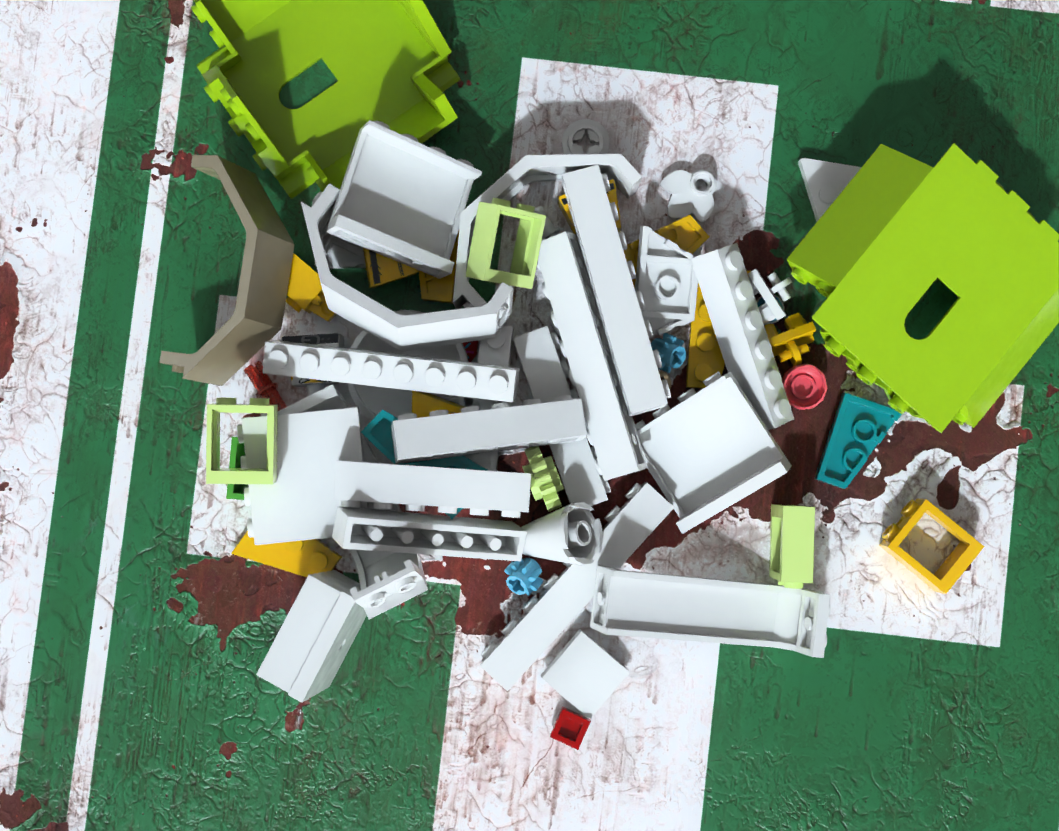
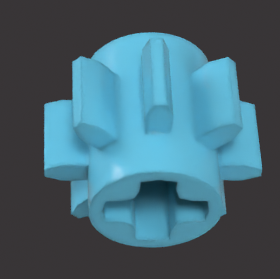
M664 333L663 339L655 338L651 342L652 350L657 349L661 358L662 368L658 369L670 373L671 367L678 368L683 364L686 358V350L682 347L683 340Z
M532 558L512 561L504 570L506 574L510 575L506 580L507 586L512 592L519 595L526 593L530 596L544 582L538 577L542 573V569L538 562Z

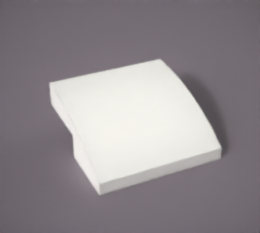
M579 629L540 676L560 695L591 719L630 671L606 652L601 645Z

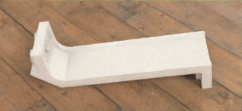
M597 565L590 628L606 635L774 647L792 650L811 657L824 658V651L827 645L828 616L831 611L830 595L825 594L823 591L785 588L782 585L627 571Z

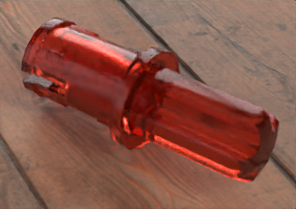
M261 361L255 362V367L251 364L244 369L245 374H247L257 391L255 394L257 398H270L269 404L278 405V411L287 407L277 391V383H273L268 374L263 373Z

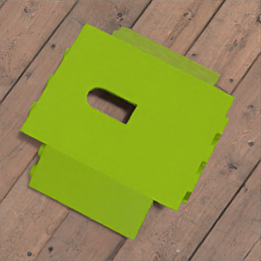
M193 0L195 4L190 8L201 23L206 20L213 28L209 34L219 47L218 50L196 64V67L207 82V85L203 88L214 103L220 100L232 117L228 121L229 125L238 137L244 134L257 152L252 157L263 171L268 168L291 199L315 182L322 192L328 184L338 189L341 188L359 130L369 120L383 122L390 127V130L399 134L412 135L422 144L458 118L443 92L461 79L448 62L447 55L452 51L423 0ZM322 59L338 82L298 109H289L283 106L280 101V91L285 84Z
M955 143L952 144L934 167L880 144L787 258L792 269L791 275L804 285L807 283L814 285L817 291L827 298L812 316V319L822 327L820 334L825 341L824 347L836 357H840L841 354L847 359L846 365L856 372V376L861 381L870 386L874 383L883 388L889 399L888 404L890 407L901 414H904L906 411L914 417L925 419L940 433L944 431L952 420L957 424L963 425L966 423L974 428L1059 323V234L1045 220H1041L1038 223L1035 217L1028 211L1030 206L1013 190L1006 193L1002 185L996 181L999 178L997 174L982 160H978L975 163ZM938 278L958 296V299L925 338L914 339L906 332L905 318Z

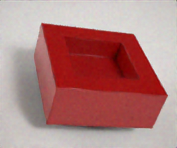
M562 706L550 737L578 750L591 720Z

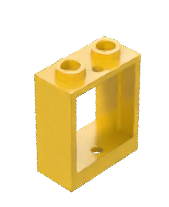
M917 498L915 501L912 499L901 510L903 516L896 524L892 523L885 529L882 534L884 539L879 546L935 592L947 594L985 546L927 499ZM925 513L960 540L959 544L934 574L899 547V544Z

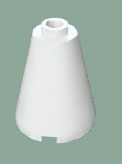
M585 502L568 504L521 527L527 531L523 554L575 565L591 564L595 561L592 560L595 554H599L602 549L603 531L600 519H594L591 513L594 509Z

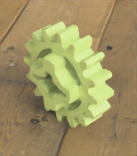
M539 446L524 449L529 464L522 466L524 473L531 474L530 489L535 501L543 498L548 512L562 507L557 492L563 491L564 488L551 455L543 458Z

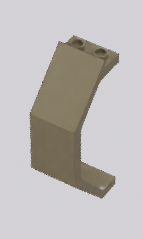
M193 155L191 167L221 180L246 230V242L236 306L230 319L197 352L186 354L161 351L159 363L171 365L172 372L183 373L182 379L223 386L265 345V342L272 339L282 329L295 244L255 173L218 155Z

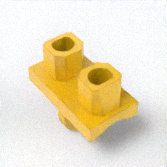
M800 313L793 314L784 321L787 331L778 334L774 324L764 325L774 357L778 356L780 362L790 359L793 366L801 364V355L809 352L807 344L814 342L813 332H816V327L813 321L807 323Z

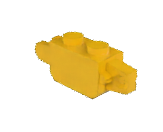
M293 253L286 303L298 313L304 309L309 314L313 312L327 322H330L337 314L328 309L318 273Z

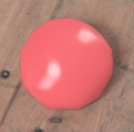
M811 364L794 365L784 373L782 378L788 401L794 408L799 410L811 409L824 400L828 389L825 374Z

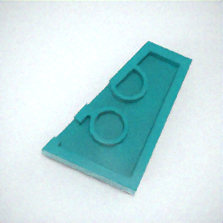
M846 392L842 393L814 479L846 489L866 463L869 455L878 443H881L887 435V431L902 414L893 408Z

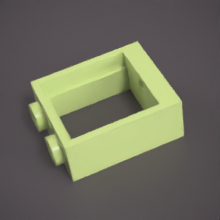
M492 198V203L479 202L466 277L499 284L503 282L511 286L532 289L546 215L534 213L535 207L517 203L516 208L510 207L511 201L499 198ZM500 215L520 219L510 272L490 268Z
M216 397V403L207 404L206 484H274L277 482L278 405L269 404L270 398H249V404H236V398ZM220 412L267 413L266 468H220Z
M771 504L769 577L777 580L778 585H784L785 588L803 589V583H813L815 507Z

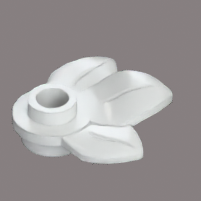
M699 169L689 173L684 170H677L663 178L660 186L672 194L668 204V216L670 218L680 219L693 213L694 217L703 223L712 215L715 208L712 195L716 190L717 181L710 171ZM696 182H705L706 189L699 190L696 187Z

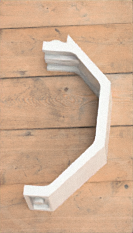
M622 154L525 155L460 213L453 295L455 308L460 309L462 306L470 308L487 304L469 284L470 278L466 277L479 202L492 203V198L511 201L530 183L562 181V174L597 164L601 174L606 173L608 180L614 179L616 187L629 199L637 192L642 176Z
M328 184L323 192L316 194L312 201V207L301 202L328 309L397 350L404 352L496 338L512 314L513 288L503 282L491 300L483 306L413 315L395 313L335 278L329 270L325 249L334 235L326 231L340 189Z
M332 384L278 411V414L341 409L348 407L340 392ZM362 434L364 462L379 463L365 436ZM369 502V509H375L373 508V502ZM393 504V509H375L402 512L399 504ZM349 549L356 564L360 582V589L355 586L349 590L354 601L364 608L369 620L428 590L420 554Z

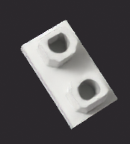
M757 269L748 273L754 296L760 293L766 302L758 307L763 324L775 318L780 320L786 316V313L773 294L778 293L783 302L790 299L791 296L785 287L792 283L791 279L788 277L781 282L777 274L773 272L767 276L773 285L769 289Z

